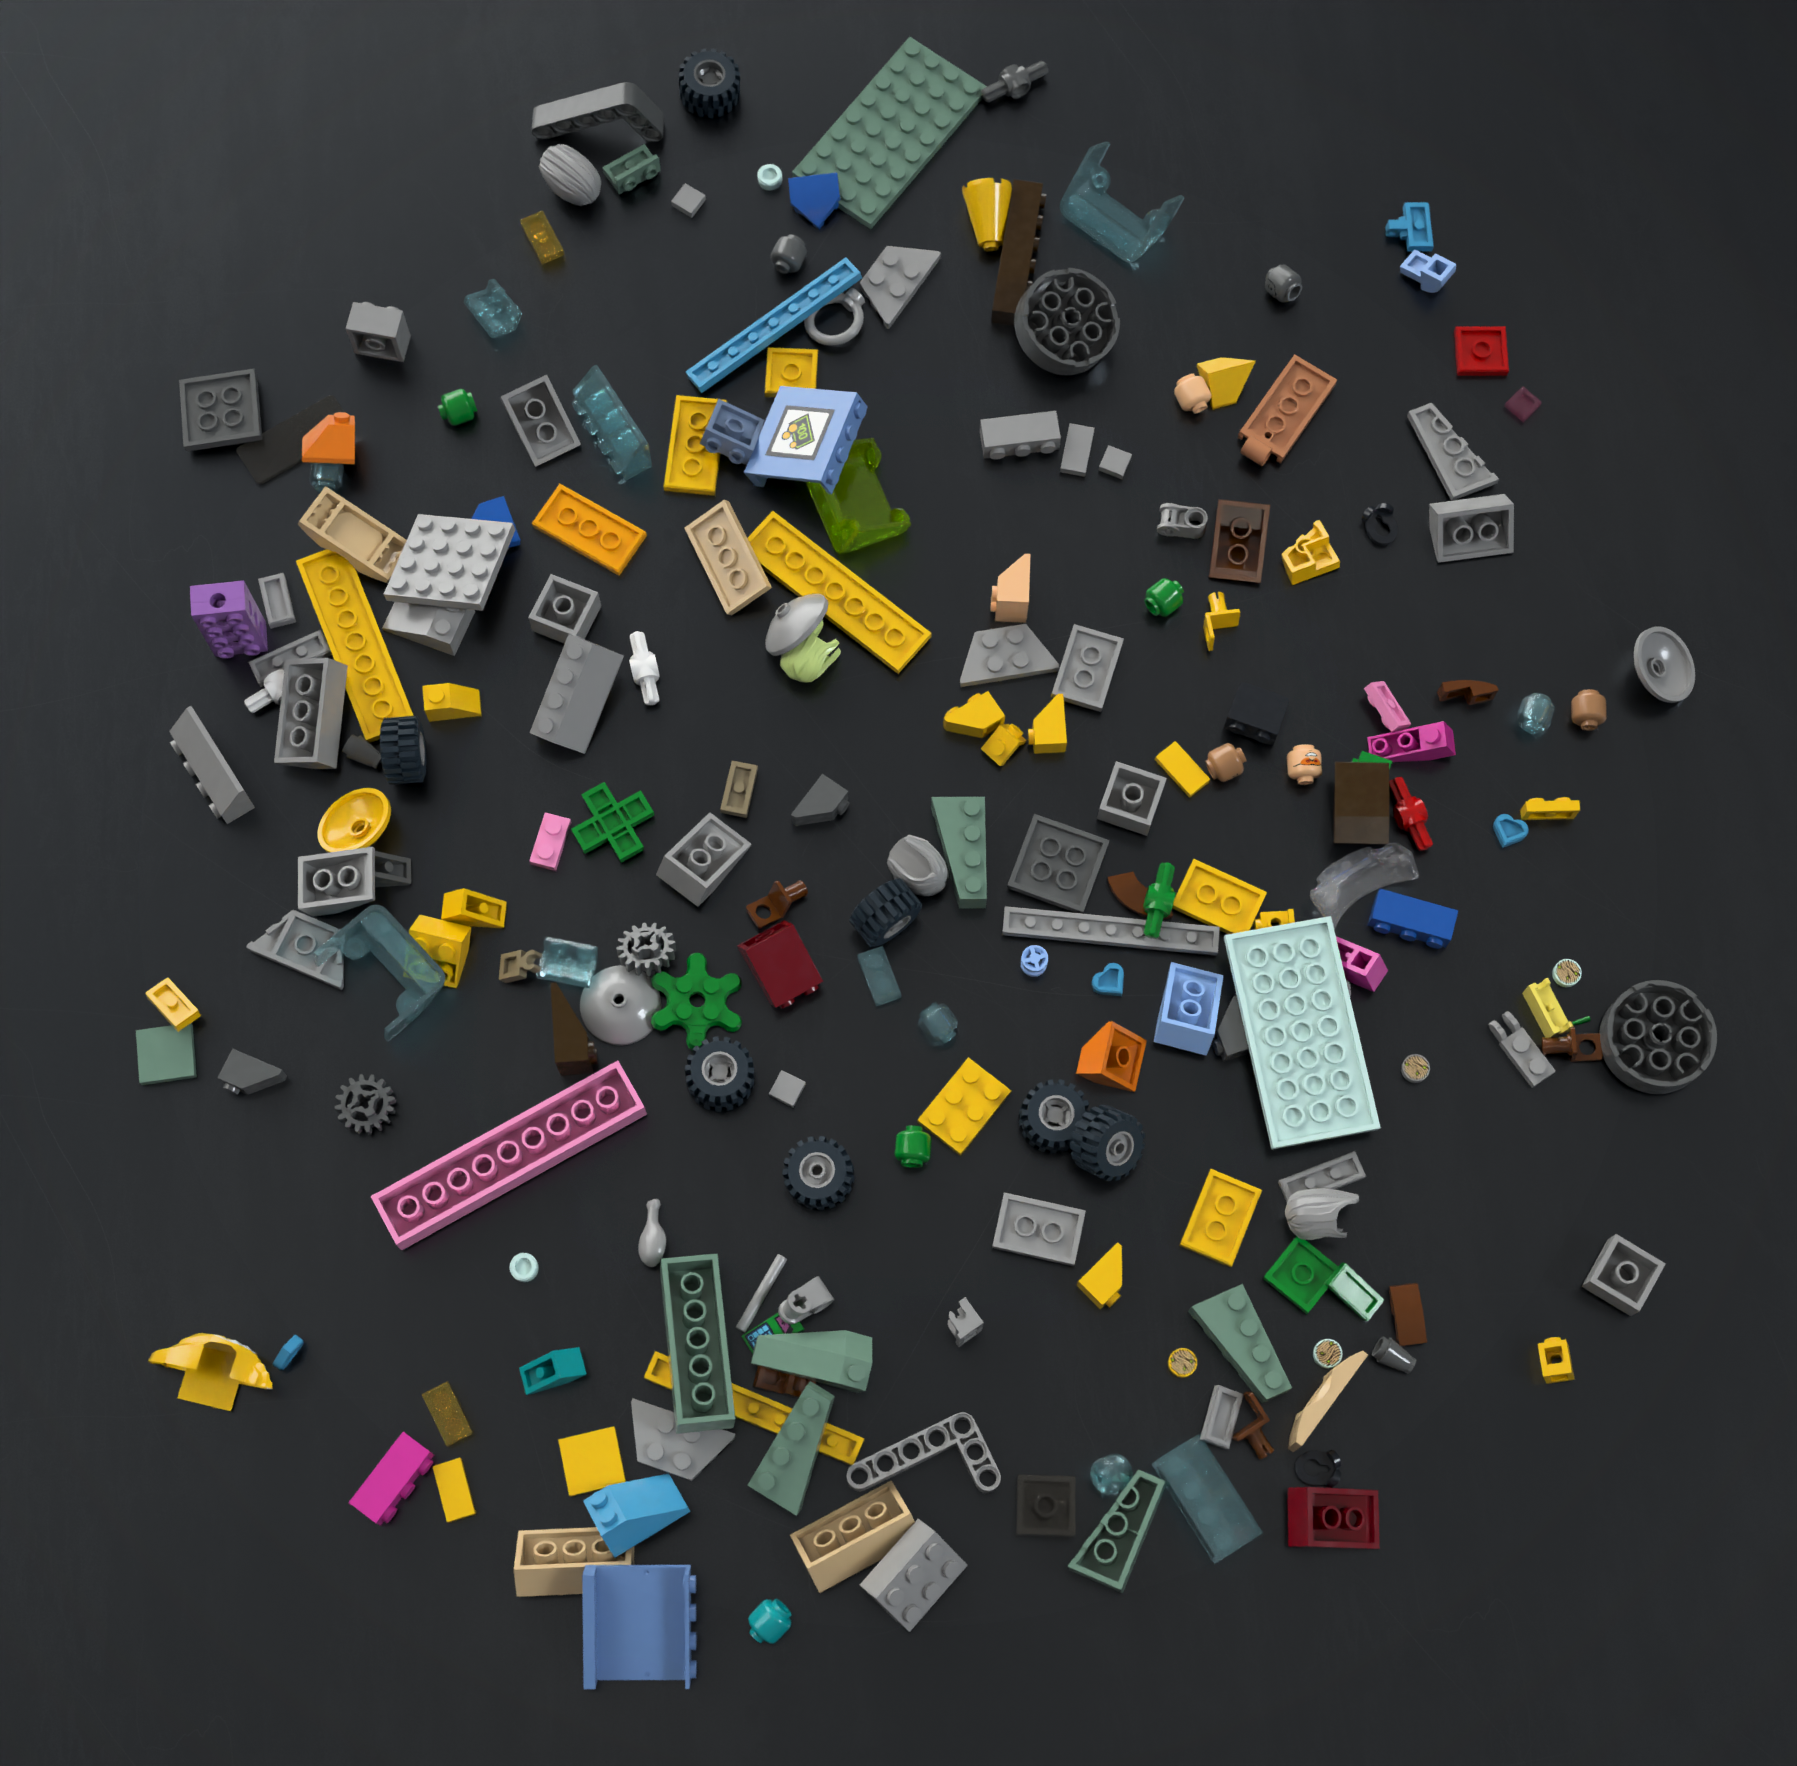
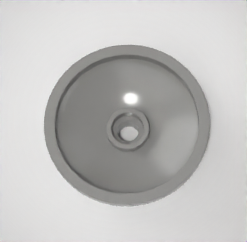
M809 594L782 604L776 610V615L770 623L765 641L766 650L771 655L778 656L789 652L802 643L824 618L828 609V600L822 594Z
M1656 626L1643 631L1636 640L1633 656L1639 680L1649 693L1661 701L1675 703L1685 699L1691 693L1695 683L1694 662L1687 646L1677 634L1667 628Z
M621 965L606 968L595 974L586 984L580 999L581 1017L588 1031L600 1041L611 1045H628L645 1038L654 1029L651 1024L652 1015L662 1009L660 992L652 986V978L643 971L639 976L636 975L635 969L627 972L626 966ZM619 996L624 998L621 1004L614 1002L615 998Z

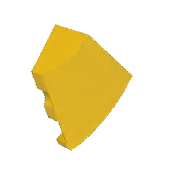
M1320 520L1315 521L1312 530L1305 536L1302 534L1296 540L1295 545L1288 547L1281 554L1286 573L1292 585L1340 568V560L1331 547L1329 535Z

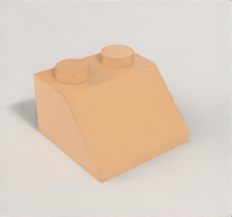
M1024 554L998 576L997 586H992L990 612H995V621L1026 623L1029 605L1030 554Z

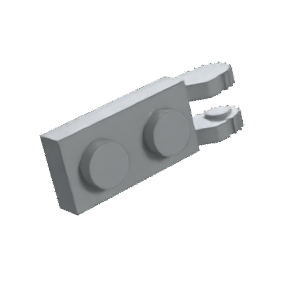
M1507 1011L1502 1014V1017L1513 1034L1507 1037L1504 1029L1495 1020L1489 1023V1028L1500 1042L1499 1046L1530 1087L1533 1088L1551 1076L1556 1070L1524 1028L1520 1027L1517 1019L1514 1018L1512 1013Z

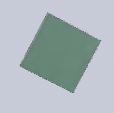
M191 1023L179 1032L172 1025L136 1030L139 1083L141 1085L197 1078L193 1025Z

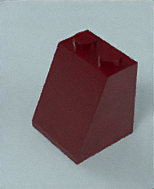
M785 920L737 945L770 1004L775 1008L778 1006L785 1008L795 1002L794 997L802 993L808 995L819 988L818 984L823 982L794 925Z

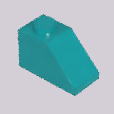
M579 1347L554 1350L519 1368L526 1395L567 1384L586 1375Z

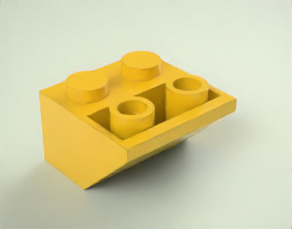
M419 915L409 929L404 976L457 988L469 951L471 927Z

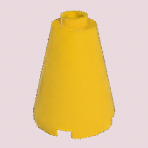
M994 178L970 181L967 183V188L965 186L962 187V192L978 246L984 248V251H996L999 246L1003 245L1012 184L1006 179H1001V183H994Z

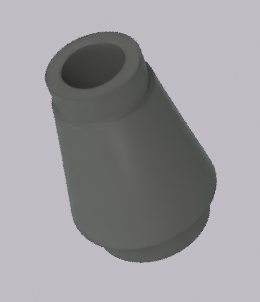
M352 734L343 747L342 752L351 760L375 769L382 762L381 753L361 735L356 736Z
M1381 1337L1372 1352V1356L1377 1358L1376 1361L1378 1363L1404 1371L1407 1374L1413 1370L1416 1364V1359L1392 1338Z

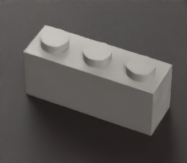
M1056 411L980 420V437L984 459H1001L1010 455L1026 456L1034 452L1051 453L1059 450L1061 436Z

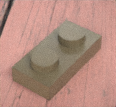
M737 761L731 762L720 808L721 813L747 818L758 765Z

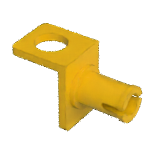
M1215 592L1208 596L1211 612L1205 613L1203 624L1208 651H1213V629L1236 627L1239 625L1240 609L1227 610L1224 593L1218 592V599Z

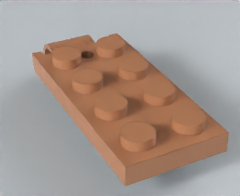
M1294 354L1239 432V439L1247 438L1240 454L1263 466L1272 453L1278 457L1276 461L1281 463L1335 387L1337 379Z

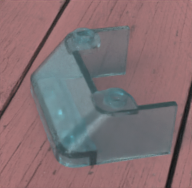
M1106 141L1088 149L1060 202V211L1065 218L1122 260L1133 262L1140 259L1166 231L1185 197L1179 195L1163 203L1160 210L1154 209L1149 211L1143 220L1106 193L1111 179L1108 171L1100 166L1110 146V143Z
M381 905L367 907L314 952L315 964L319 967L338 950L352 960L361 959L371 951L406 989L396 1002V1009L400 1015L384 1028V1038L387 1042L416 1019L445 984V973L442 968L389 911Z

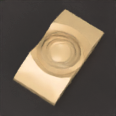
M326 486L298 523L301 529L320 547L338 553L346 558L358 572L385 583L391 578L407 541Z
M1362 1350L1350 1356L1324 1376L1323 1383L1311 1397L1303 1411L1296 1414L1290 1432L1288 1449L1295 1452L1304 1444L1368 1356L1367 1353Z

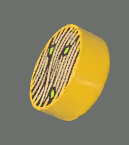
M1180 1348L1170 1355L1168 1367L1170 1372L1176 1377L1186 1378L1195 1371L1197 1359L1192 1351Z

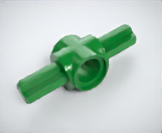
M1167 862L1159 865L1156 881L1149 885L1144 900L1143 909H1145L1144 911L1148 915L1143 933L1150 939H1157L1159 937L1163 918L1170 915L1175 899V892L1171 887L1175 867Z

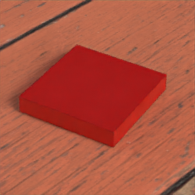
M1505 326L1455 327L1454 341L1457 376L1508 375L1509 364Z

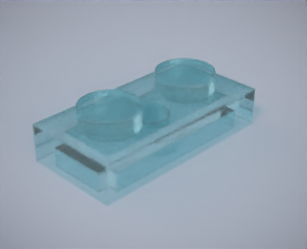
M883 946L858 954L857 958L875 1005L879 1006L901 998L900 989Z

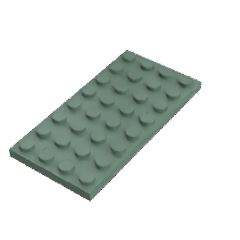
M909 37L792 171V177L837 172L840 190L838 208L869 229H872L983 99L981 90L987 86Z

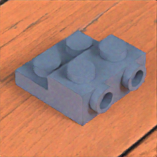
M718 399L700 444L705 446L706 450L711 453L719 452L729 457V460L735 464L743 463L747 465L765 420Z

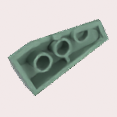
M847 1330L758 1335L750 1364L860 1393L866 1391L872 1367V1337Z

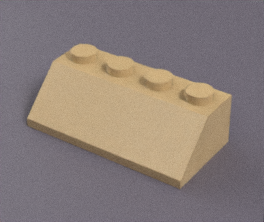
M889 1481L792 1533L790 1536L816 1588L821 1593L882 1560L915 1521L893 1482Z
M597 1527L518 1531L514 1563L517 1597L583 1594L582 1575L585 1565H634V1546L614 1558Z

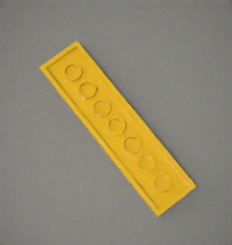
M774 511L747 538L763 570L798 597L809 594H822L828 600V609L824 617L897 674L931 638L930 631Z
M326 549L296 560V563L334 660L348 665L345 688L364 737L371 743L380 739V728L384 718L414 715L356 569L346 558Z

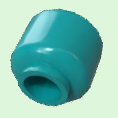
M770 1599L763 1600L748 1618L751 1627L749 1632L759 1643L763 1641L776 1643L791 1627L790 1617L792 1614L787 1606L778 1599L773 1601Z

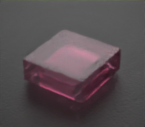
M1522 387L1506 402L1505 407L1524 422L1541 406L1542 402L1525 387Z

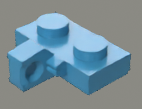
M1405 202L1403 205V217H1399L1398 220H1388L1385 226L1386 236H1400L1401 240L1406 239L1407 251H1414V249L1417 251H1432L1434 245L1429 203Z

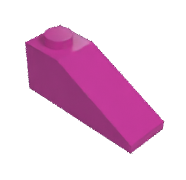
M1336 936L1345 978L1351 983L1375 992L1388 972L1380 954Z

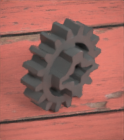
M642 923V928L639 929L633 925L631 933L624 931V938L618 939L619 947L616 948L621 966L626 965L627 972L635 969L638 976L642 971H646L647 976L651 975L652 970L661 973L660 967L668 968L670 966L669 960L675 959L676 944L672 932L667 933L665 926L657 929V923H653L651 927H647L646 923Z
M360 1074L359 1081L357 1082L349 1078L350 1086L341 1085L340 1088L344 1094L336 1095L335 1097L341 1102V1104L334 1106L335 1110L341 1113L338 1119L340 1122L346 1121L345 1127L348 1130L355 1126V1132L359 1135L363 1129L366 1130L368 1135H371L373 1127L381 1131V1123L383 1121L388 1124L391 1122L387 1115L395 1114L396 1112L390 1106L396 1103L395 1097L389 1096L393 1093L390 1086L385 1087L386 1082L384 1079H380L376 1083V1077L373 1074L370 1075L368 1080L365 1079L363 1074ZM362 1088H373L374 1090L365 1091ZM353 1095L352 1102L348 1104L350 1097ZM364 1100H367L369 1105L366 1109H364L362 1104ZM383 1104L381 1112L377 1114L379 1106ZM360 1117L367 1118L369 1121H358L354 1118L358 1119Z

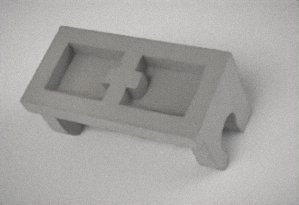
M966 1297L959 1301L960 1308L957 1309L959 1313L957 1319L953 1312H949L948 1328L956 1338L958 1347L980 1333L984 1323Z

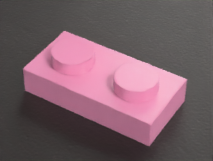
M1384 681L1371 682L1364 688L1368 694L1370 704L1378 710L1382 716V723L1391 732L1404 730L1411 725Z
M549 813L544 814L529 860L530 865L553 871L557 870L570 829L571 819Z

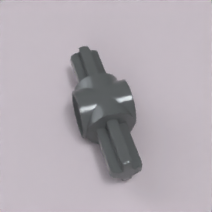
M1039 61L1027 68L1023 66L1018 67L1016 64L1006 67L1000 73L998 82L981 90L983 99L990 102L1003 95L1011 96L1012 98L1023 96L1030 89L1032 81L1049 72L1047 64Z

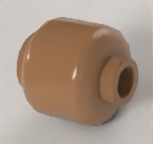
M1597 690L1580 691L1571 701L1573 723L1581 726L1583 730L1597 729V726L1603 724L1607 718L1605 697L1599 694Z
M1230 743L1211 750L1208 753V760H1205L1214 780L1218 778L1221 782H1226L1242 774L1244 771L1242 763L1246 762L1242 749L1240 747L1235 749Z

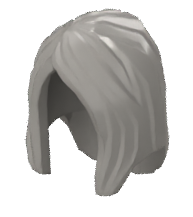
M564 144L550 146L543 153L539 169L551 191L563 200L577 206L591 204L596 200L600 193L601 179L595 167L582 154Z
M908 835L900 839L890 851L887 861L889 870L894 879L901 878L913 893L920 896H933L946 886V882L949 879L946 862L927 840Z
M1312 1188L1297 1191L1288 1198L1285 1209L1289 1228L1298 1238L1304 1240H1314L1323 1237L1346 1238L1347 1232H1342L1343 1229L1337 1228V1216L1340 1209L1347 1204L1358 1203L1359 1195L1328 1188Z

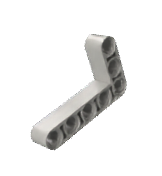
M960 1412L854 1463L849 1467L846 1477L851 1489L864 1491L954 1446L957 1447L976 1488L982 1493L995 1491L1000 1484L1001 1475L975 1420L970 1414ZM958 1420L967 1421L970 1424L969 1432L966 1434L958 1433L954 1428L955 1422ZM934 1432L941 1433L945 1439L944 1444L938 1447L931 1445L928 1439L930 1434ZM910 1444L915 1445L919 1449L918 1457L915 1459L906 1458L903 1455L904 1447ZM970 1446L980 1447L983 1452L982 1458L979 1460L970 1459L967 1455V1449ZM883 1457L890 1458L894 1464L893 1468L888 1472H882L877 1467L879 1459ZM854 1471H865L868 1476L867 1481L861 1485L855 1484L851 1479ZM986 1471L991 1472L995 1476V1484L989 1487L982 1485L979 1479L980 1474Z

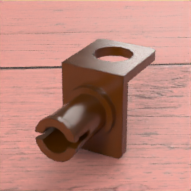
M778 880L774 882L767 896L747 905L746 911L757 928L761 929L783 918L792 902L807 896V887L803 881L799 880L783 888ZM759 906L768 908L770 917L766 919L760 918L756 914V908Z
M1570 1027L1567 1037H1542L1543 1055L1568 1053L1570 1062L1602 1060L1599 1033L1575 1034V1027ZM1585 1040L1592 1041L1596 1047L1595 1052L1590 1055L1583 1054L1579 1048L1580 1043Z
M1245 1392L1244 1397L1257 1416V1419L1234 1433L1232 1440L1240 1441L1243 1438H1247L1260 1460L1267 1457V1453L1271 1454L1274 1452V1448L1261 1430L1263 1425L1270 1420L1252 1392Z

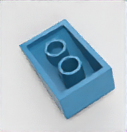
M669 1473L608 1485L583 1500L601 1537L614 1558L690 1512Z

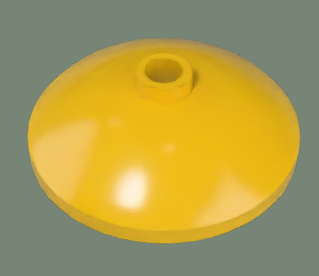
M373 788L357 789L340 797L328 808L319 823L317 833L320 845L328 853L370 847L380 838L388 825L391 815L389 800L381 791Z

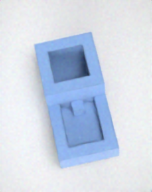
M1415 249L1400 266V273L1420 282L1421 290L1430 293L1438 292L1456 271L1455 263L1437 254H1434L1431 258Z

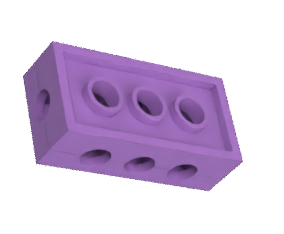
M244 580L190 586L191 616L215 657L231 658L237 654L253 656L258 655L260 652L268 651L266 621Z

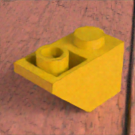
M987 691L982 695L980 693L973 695L968 699L967 704L960 708L956 706L950 709L945 714L943 727L949 732L984 738L994 732L999 725L1004 724L1005 715Z

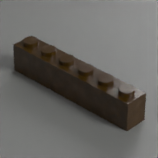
M1013 180L991 323L1015 326L1014 319L1018 302L1033 283V281L1028 279L1029 273L1034 274L1036 259L1032 258L1033 252H1038L1040 237L1035 235L1036 230L1041 231L1043 215H1039L1040 208L1045 209L1047 194L1042 193L1043 183Z

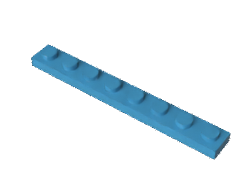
M845 257L685 372L687 378L703 393L861 280V272Z

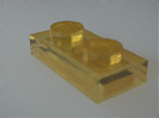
M543 210L520 220L521 226L541 264L564 255V250Z
M448 1381L422 1394L447 1447L473 1434Z

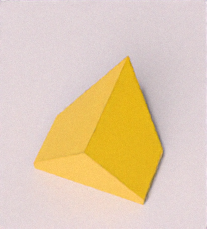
M1221 357L1197 364L1199 374L1203 377L1212 396L1209 402L1212 409L1237 402L1256 361Z

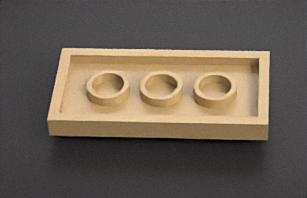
M721 501L685 527L726 614L732 616L772 588L729 501Z

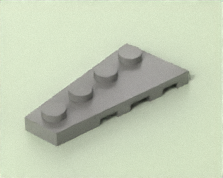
M1433 403L1408 412L1407 417L1451 501L1498 483L1499 478L1494 472L1491 474L1484 466L1485 462L1479 456H1475L1467 447L1468 443L1463 437H1459L1452 430L1453 426Z

